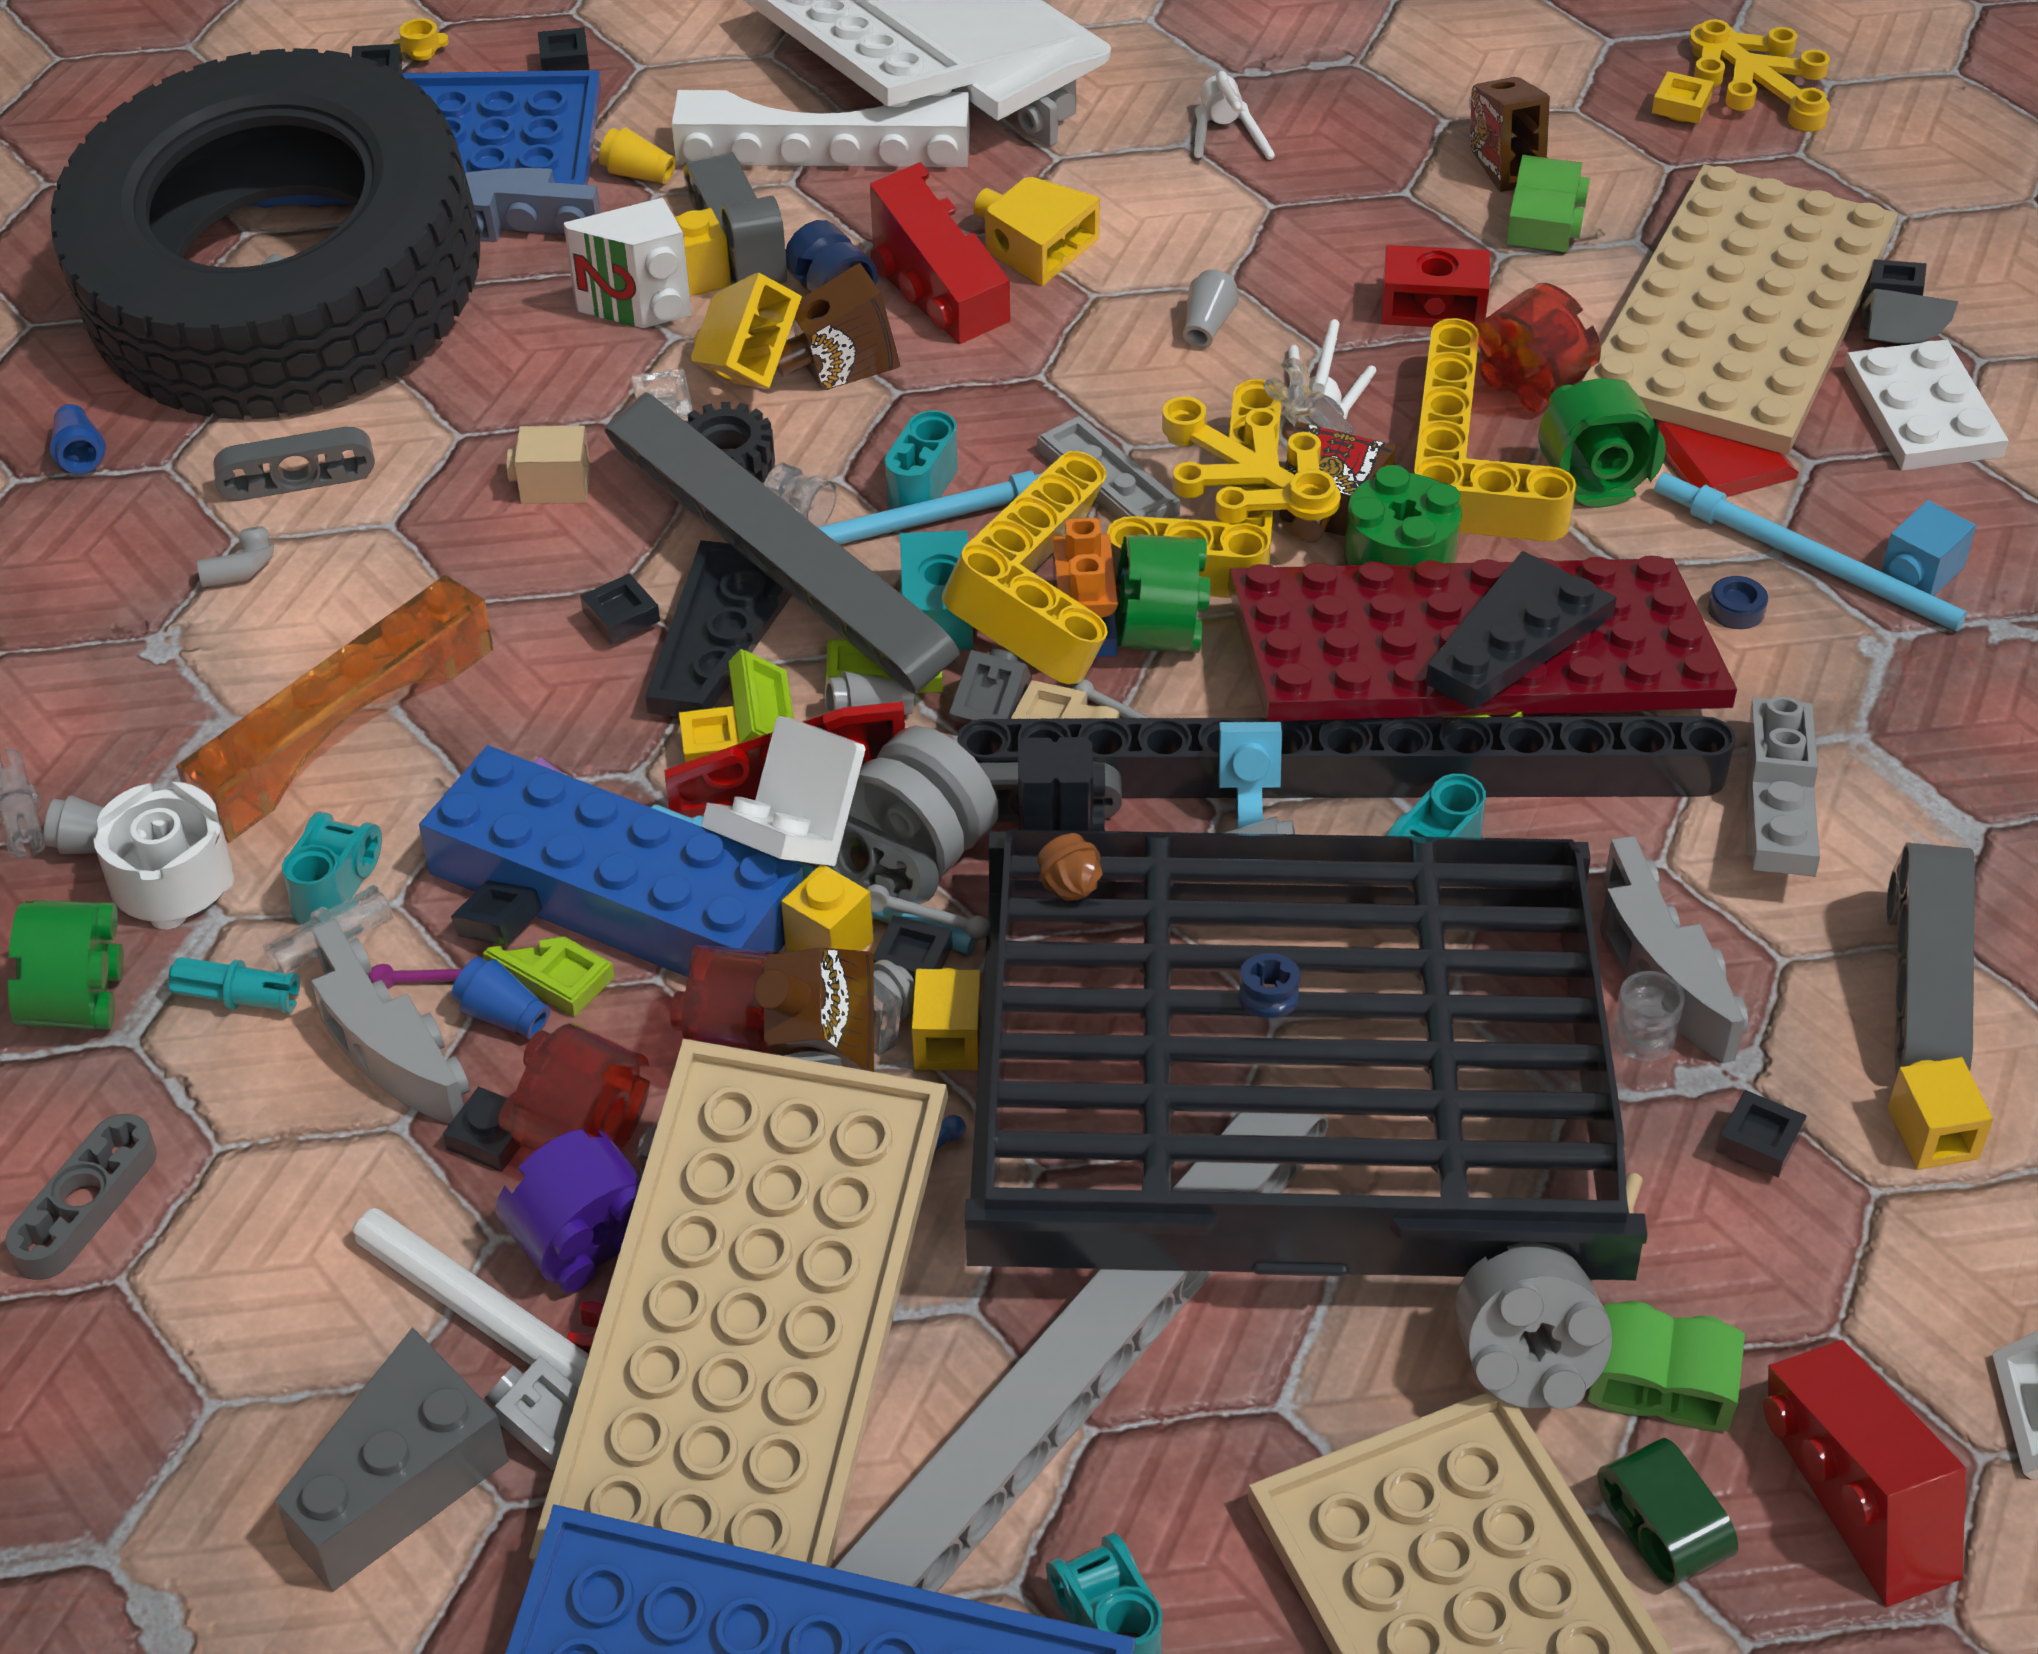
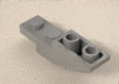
M1777 696L1771 699L1752 697L1746 784L1747 855L1752 856L1753 870L1816 877L1820 860L1814 792L1818 761L1812 703L1799 702L1791 697Z
M1629 836L1611 839L1604 876L1607 893L1600 925V932L1611 954L1636 990L1670 1026L1720 1062L1735 1061L1741 1035L1748 1030V1013L1742 997L1733 995L1726 980V966L1720 949L1711 947L1701 924L1680 927L1675 907L1672 904L1666 905L1659 890L1660 882L1657 867L1652 859H1645L1636 837Z
M336 919L312 928L325 975L313 979L311 982L322 1022L336 1044L359 1070L384 1091L426 1116L450 1124L464 1106L461 1095L470 1092V1087L458 1059L455 1056L445 1059L440 1051L445 1045L432 1014L429 1012L420 1016L408 993L392 999L382 980L372 983L367 975L372 973V968L363 945L358 938L348 941Z

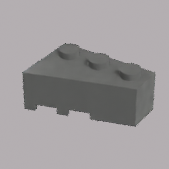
M412 1327L275 1499L290 1545L330 1591L334 1592L509 1462L498 1415Z

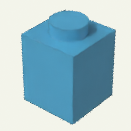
M1927 500L1891 533L1881 572L1935 596L1965 567L1977 525Z

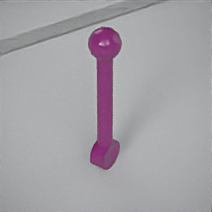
M378 964L372 967V973L368 975L372 983L382 980L387 989H390L395 983L454 982L462 969L393 971V968L388 964Z

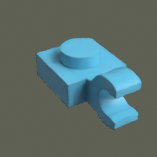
M1219 722V787L1236 788L1237 828L1262 821V788H1275L1281 785L1282 729L1280 722Z

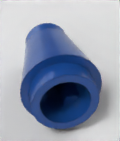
M73 404L64 405L54 414L50 444L51 456L58 466L71 473L83 474L92 471L99 465L105 455V440L81 407Z
M481 957L472 959L462 969L452 988L451 998L460 1004L462 1014L517 1035L521 1034L529 1040L539 1034L550 1015V1007L542 1003L535 994L496 959L488 962Z

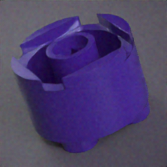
M584 1129L570 1131L540 1147L518 1167V1170L525 1178L513 1193L504 1186L496 1203V1214L503 1226L543 1277L549 1282L558 1284L565 1293H573L585 1287L595 1276L598 1266L620 1253L642 1176L610 1137L600 1130H597L598 1137L591 1138Z

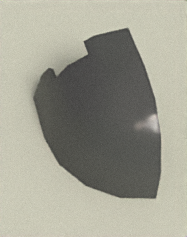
M1875 288L1862 304L1860 323L1861 327L1868 328L1863 339L1864 341L1889 345L1921 343L1939 335L1952 321L1959 301Z

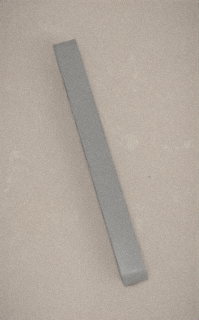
M1239 1113L1221 1135L1324 1137L1327 1132L1328 1118L1320 1114ZM1196 1162L1171 1191L1282 1193L1306 1165ZM1100 1269L834 1569L938 1592L1214 1271Z

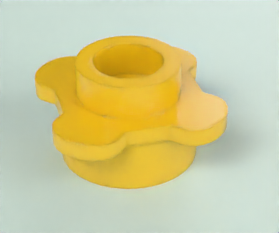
M416 18L404 22L399 28L400 39H395L392 44L400 43L401 53H407L411 59L424 61L434 57L436 50L439 47L448 45L449 40L447 34L438 33L435 22L425 18Z

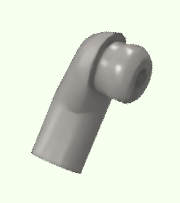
M263 526L243 529L238 537L241 549L232 555L197 560L202 587L250 579L273 557L274 544H269V532Z

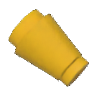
M627 127L621 130L611 128L602 141L598 158L599 164L607 167L609 174L659 182L664 185L671 179L676 164L674 156L667 154V152Z

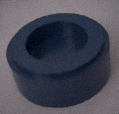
M1744 576L1725 577L1718 580L1712 586L1708 611L1717 623L1725 627L1749 629L1763 621L1768 604V593L1760 583Z

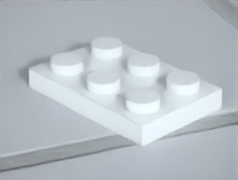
M1948 339L1847 352L1844 370L1901 471L2005 456L2009 440Z

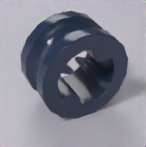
M1262 953L1247 959L1241 966L1239 1001L1246 1011L1261 1018L1274 1019L1286 1016L1296 1008L1299 998L1300 970L1297 964L1290 958L1276 953ZM1264 984H1274L1275 987H1265Z

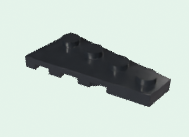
M700 540L645 696L647 713L679 717V712L712 709L731 683L729 660L740 649L752 653L792 597L790 593L729 543Z
M1522 550L1429 662L1425 684L1474 710L1612 618L1617 597L1596 587L1585 578L1575 577Z

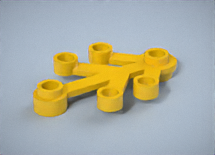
M1710 19L1692 28L1689 41L1693 47V54L1699 58L1696 62L1694 77L1713 81L1714 87H1716L1723 81L1725 70L1723 61L1727 59L1735 65L1733 81L1728 84L1725 99L1728 107L1738 111H1745L1754 106L1757 87L1752 82L1755 79L1790 105L1787 120L1795 129L1814 132L1826 126L1830 108L1826 94L1816 88L1800 89L1779 73L1798 75L1810 80L1823 79L1827 75L1830 57L1827 53L1811 49L1804 51L1800 59L1789 58L1788 56L1795 52L1798 35L1793 29L1787 27L1773 28L1769 31L1768 36L1737 33L1726 22ZM1747 50L1769 52L1771 55L1754 54Z
M1179 396L1168 400L1163 405L1162 431L1172 444L1182 447L1197 444L1230 463L1201 465L1197 462L1188 461L1178 464L1173 469L1172 486L1173 491L1178 496L1196 498L1205 492L1206 486L1266 484L1273 488L1245 491L1240 487L1229 486L1220 489L1215 499V515L1222 522L1230 524L1244 521L1248 517L1249 511L1288 510L1294 516L1303 520L1317 521L1330 517L1338 510L1341 497L1340 491L1333 477L1319 469L1321 440L1315 434L1298 432L1289 437L1287 460L1291 465L1297 467V474L1294 475L1279 466L1276 446L1278 416L1274 411L1267 408H1255L1246 414L1244 434L1249 441L1253 442L1254 451L1206 425V407L1200 400L1189 396Z

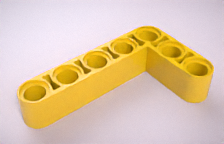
M1454 318L1439 321L1431 330L1414 474L1432 478L1440 483L1450 484L1458 489L1461 496L1460 505L1462 510L1460 533L1536 541H1555L1563 538L1570 528L1576 491V482L1570 473L1550 466L1466 458L1479 333L1478 329L1466 320Z
M1250 379L1241 382L1235 387L1232 399L1229 438L1254 451L1253 442L1249 441L1244 434L1245 416L1252 409L1267 408L1274 411L1278 416V432L1276 437L1278 453L1282 395L1281 390L1276 384L1262 379ZM1266 484L1225 485V487H1240L1245 491L1273 489ZM1274 510L1249 511L1248 517L1244 521L1235 524L1222 521L1128 516L1117 519L1109 525L1107 534H1110L1116 588L1120 589V584H1116L1119 552L1124 536L1143 534L1205 538L1207 542L1206 565L1204 572H1199V577L1210 578V597L1231 598L1228 590L1230 568H1249L1257 564L1270 565Z
M1068 451L1062 454L964 546L941 594L942 602L954 615L1050 678L1065 684H1078L1084 680L1108 633L1106 624L1097 614L1033 573L1053 553V536H1065V521L1068 519L1086 518L1107 477L1106 469L1101 462L1093 456L1080 451Z

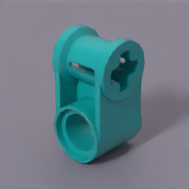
M1453 773L1441 777L1408 813L1403 814L1395 822L1387 836L1482 838L1486 791L1482 783L1466 774Z
M322 811L316 812L310 818L304 833L282 863V872L292 917L298 923L307 927H317L334 919L337 921L345 913L349 902L364 879L372 873L378 862L382 847V832L378 825L368 822L360 827L334 821L331 814Z
M1113 1532L1103 1536L1101 1546L1067 1562L1056 1558L1046 1563V1573L1050 1588L1062 1613L1070 1623L1116 1634L1125 1632L1137 1633L1141 1637L1135 1638V1654L1163 1653L1162 1610L1159 1602L1155 1599L1138 1572L1129 1549L1118 1534Z

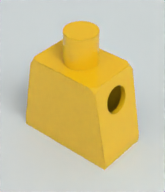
M1035 177L1023 178L1005 194L985 188L978 194L974 203V214L985 220V244L988 252L1040 286H1044L1099 240L1100 198Z
M759 272L716 292L711 299L702 327L695 334V346L691 354V361L731 383L763 389L770 388L802 296Z

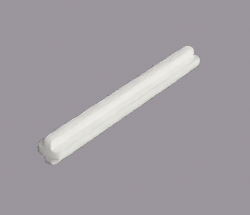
M368 1209L362 1218L356 1220L352 1230L356 1234L355 1240L357 1244L528 1364L532 1365L541 1355L579 1389L589 1357L588 1353L380 1209Z

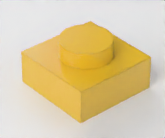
M1667 71L1654 96L1652 113L1666 116L1676 122L1699 124L1712 98L1714 82Z
M735 706L679 712L685 762L739 744Z

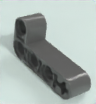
M733 152L685 162L683 164L684 179L694 209L700 211L712 208L727 237L731 285L758 272L777 283L786 282L787 269L783 224L778 204L773 195L761 198L756 197Z
M1906 842L1890 876L1886 905L1887 921L1889 924L1898 925L1895 1027L1896 1075H1898L1900 1067L1910 1066L1918 1061H1941L1963 1057L1969 1071L1971 1069L1973 1056L1975 857L1974 851L1971 848Z

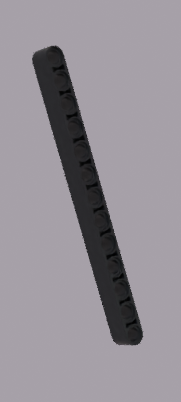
M1706 716L1404 717L1267 721L1266 718L979 719L965 724L957 737V743L971 754L978 763L1018 762V742L1022 738H1051L1053 742H1057L1062 737H1088L1090 742H1092L1093 762H1105L1113 766L1120 773L1122 798H1236V788L1219 787V722L1281 723V785L1275 788H1262V798H1422L1438 779L1453 773L1466 774L1482 783L1486 791V797H1704L1720 792L1725 786L1735 743V734L1729 725L1717 718ZM1000 790V794H1007V790Z

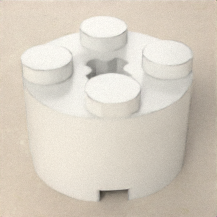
M172 782L173 789L153 791L151 783L133 787L112 799L101 810L96 821L98 831L96 838H94V846L112 900L126 914L141 920L151 921L152 925L158 929L168 930L180 926L188 916L202 911L216 901L223 892L233 885L235 880L232 860L215 803L203 790L181 782Z

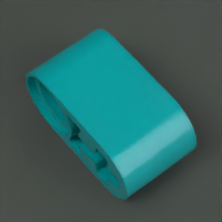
M929 410L914 415L886 454L887 504L890 510L940 498L957 473V424L955 419L948 413Z

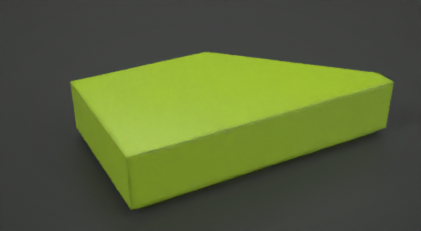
M565 936L539 940V946L504 951L500 945L489 947L483 952L484 960L487 962L492 959L498 960L533 994L574 1018L615 978L613 963Z

